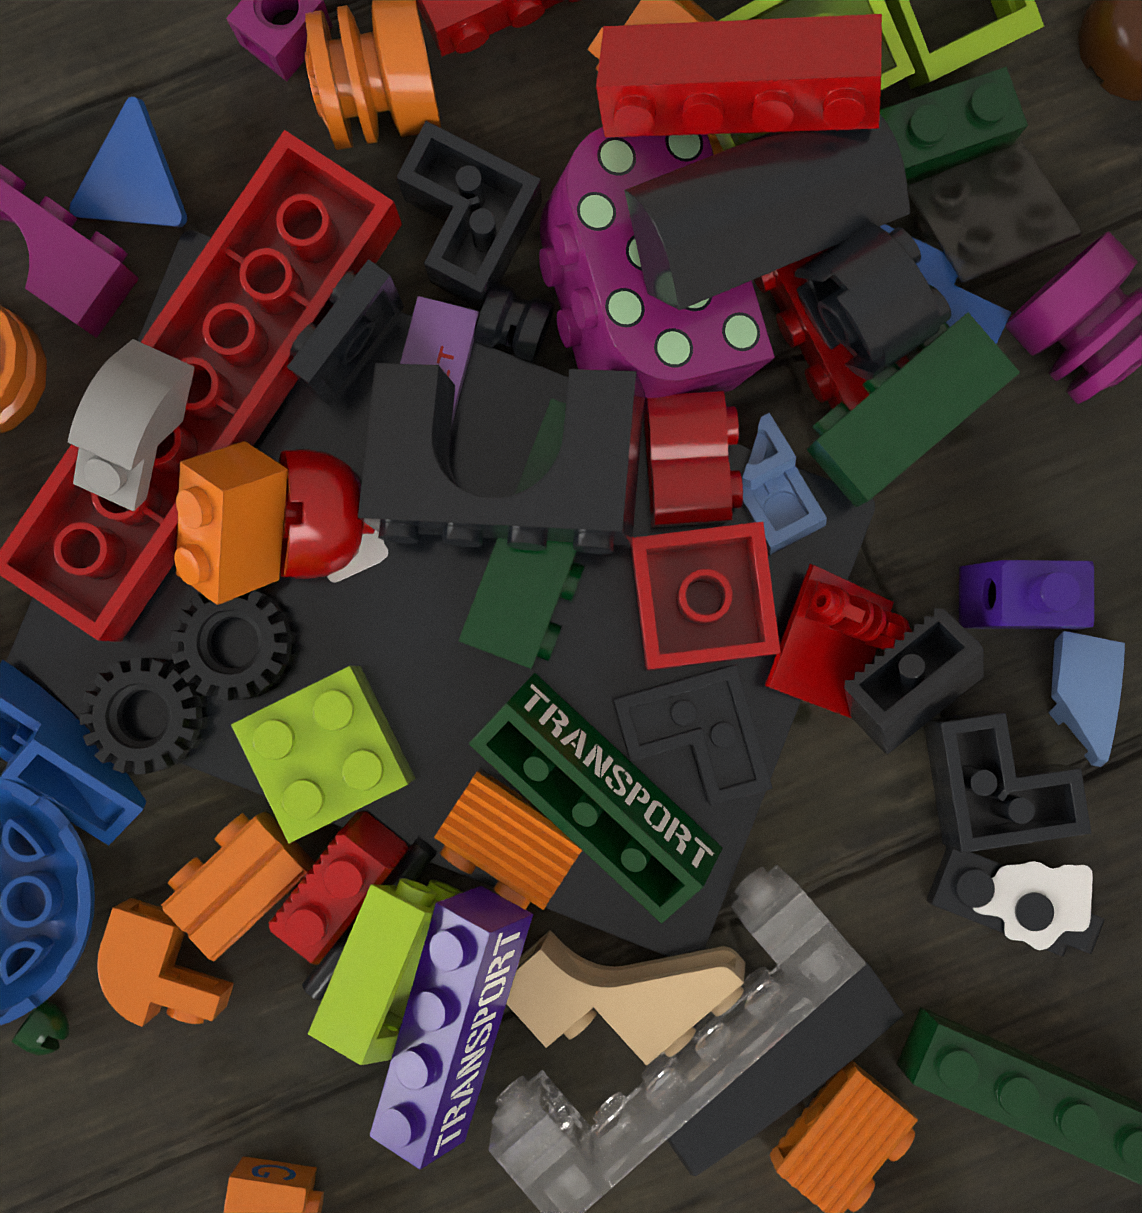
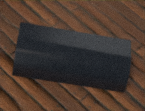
M881 114L879 129L770 132L624 190L647 294L678 310L692 306L842 243L870 222L880 227L910 214L903 158L894 134Z

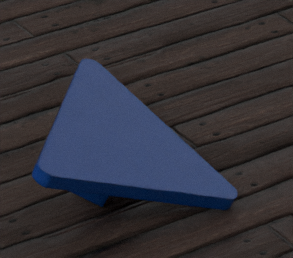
M129 97L126 100L70 203L69 210L73 216L86 219L170 227H183L186 224L187 214L142 99Z

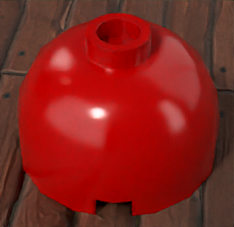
M310 449L281 451L278 463L288 469L280 575L295 577V579L329 576L345 568L359 553L363 534H374L375 529L358 518L361 493L359 476L345 461L327 452Z

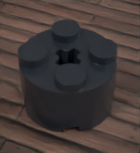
M870 222L848 240L821 251L795 270V277L806 279V282L797 288V293L813 326L831 350L841 343L854 356L844 365L854 374L865 380L873 379L934 336L940 330V326L948 321L952 315L949 304L944 296L934 286L928 285L916 265L921 261V253L917 244L900 227L888 233L878 225Z

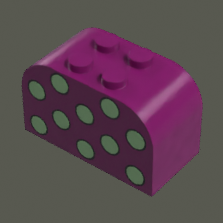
M603 127L590 133L578 145L550 194L541 214L540 238L543 249L539 252V264L545 284L548 287L554 286L561 310L557 312V326L562 343L566 348L572 347L578 369L636 371L645 391L644 407L647 398H658L683 393L732 391L775 358L752 280L682 310H678L647 294L624 191L714 155L708 134L605 137Z

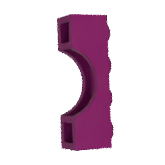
M0 164V220L17 224L25 238L29 251V272L25 289L97 338L139 279L123 264L128 253L97 231L88 240L72 229L78 219L47 196H44L39 205L22 194L27 184Z

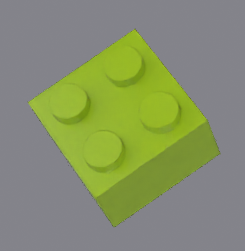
M348 666L231 724L288 843L408 785L416 779L361 666Z

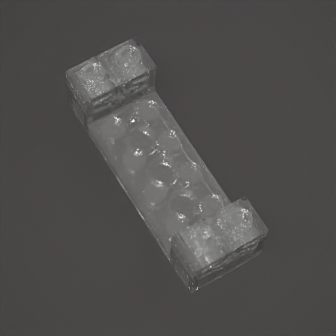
M775 865L769 872L764 867H760L748 875L735 889V893L739 898L730 905L743 925L777 964L770 971L763 966L750 974L744 980V984L741 985L744 992L738 1001L722 1015L716 1017L712 1012H709L693 1026L696 1029L693 1038L678 1053L668 1057L663 1052L650 1062L641 1074L644 1081L626 1097L622 1092H618L610 1097L594 1114L593 1119L596 1123L592 1127L543 1070L529 1082L524 1076L517 1078L497 1097L495 1104L499 1108L495 1111L491 1121L493 1126L488 1151L541 1213H584L866 965L865 961L800 886L778 865Z

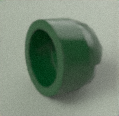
M46 1000L32 1010L11 1042L26 1052L38 1056L53 1053L60 1048L58 1039L64 1040L69 1035L67 1016L58 1006Z

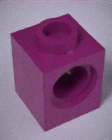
M241 0L226 18L239 44L286 82L305 60L307 44L305 13L322 10L329 30L333 26L324 0ZM284 10L298 12L294 20L288 24H272L274 17Z

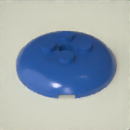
M0 778V1025L9 1023L27 1014L46 1001L66 981L77 965L87 944L95 905L94 880L89 858L78 833L70 821L49 799H42L43 796L34 790L4 778Z

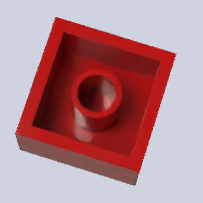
M763 521L633 537L630 547L646 671L771 656L781 653Z

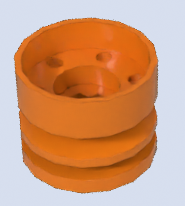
M372 0L373 32L360 34L347 5L337 7L341 38L333 40L322 10L305 13L307 30L305 61L310 87L318 115L322 117L327 126L336 150L353 147L350 118L358 116L367 144L378 142L379 112L390 111L396 129L402 138L418 135L425 121L442 129L416 0Z

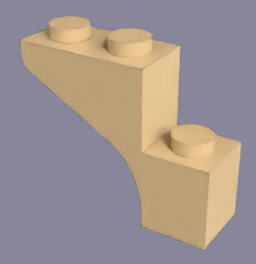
M549 930L521 955L506 1004L546 1048L563 1033L569 1040L576 1037L592 1022L598 1012L647 1066L662 1052L671 1057L685 1047L696 1032L693 1026L709 1012H712L716 1017L720 1016L738 1001L744 992L741 985L744 984L745 961L732 948L721 946L625 966H604L580 957L565 946Z

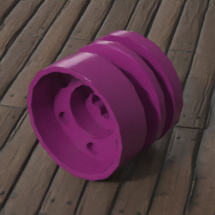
M1110 231L1097 238L1024 303L1008 319L1005 328L1032 356L1059 341L1065 348V351L1059 356L1048 372L1055 381L1065 377L1080 365L1084 368L1065 391L1077 404L1088 400L1105 388L1117 385L1142 365V286L1129 295H1126L1119 288L1138 261Z

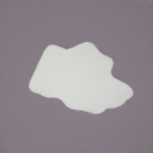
M1036 861L1006 865L997 871L995 877H992L995 885V893L992 900L983 907L973 908L974 911L980 914L1002 918L1005 922V936L1009 939L1024 941L1037 950L1047 949L1065 931H1085L1089 927L1091 919L1092 870L1086 865H1063L1058 868H1049ZM1027 893H1040L1046 896L1053 904V921L1044 930H1027L1016 920V903Z

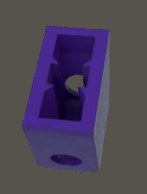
M999 560L960 566L959 624L963 628L1077 630L1093 627V561ZM992 580L996 586V601L993 608L990 607L988 600V590Z

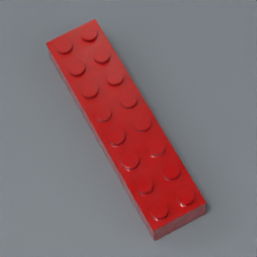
M284 130L141 341V343L194 366L183 422L157 446L147 499L135 511H131L74 485L73 480L79 447L71 444L1 547L0 576L96 640L122 642L175 563L174 555L177 550L178 533L176 498L179 493L180 461L243 441L254 446L298 380L287 368L294 358L290 355V349L297 336L310 323H315L317 326L320 324L333 306L330 302V297L341 278L350 270L358 273L368 259L376 264L401 227L402 222L394 201Z

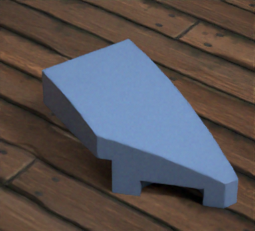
M768 413L760 419L751 456L743 474L742 505L752 523L764 522L767 550L771 555L826 526L827 517L795 466L796 456L771 414Z
M1063 631L1054 640L1051 697L1057 705L1048 713L1058 725L1064 722L1088 750L1084 756L1090 764L1102 767L1109 760L1115 734L1122 689L1125 643Z

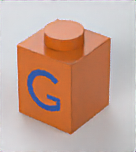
M243 1156L229 1176L223 1213H321L324 1192L314 1190L317 1167Z

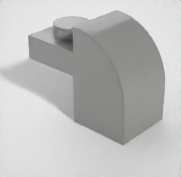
M134 339L110 357L88 386L71 425L68 443L79 447L73 484L131 511H135L147 499L157 446L183 422L194 366Z

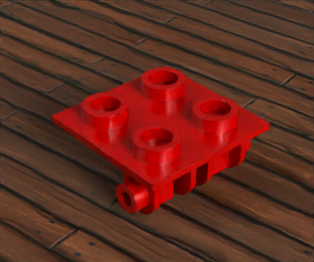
M809 564L780 643L781 653L776 654L765 686L851 718L844 689L845 680H854L855 672H864L865 664L872 663L877 648L883 650L885 648H894L895 640H904L905 632H912L905 617L891 612L894 602L820 567Z

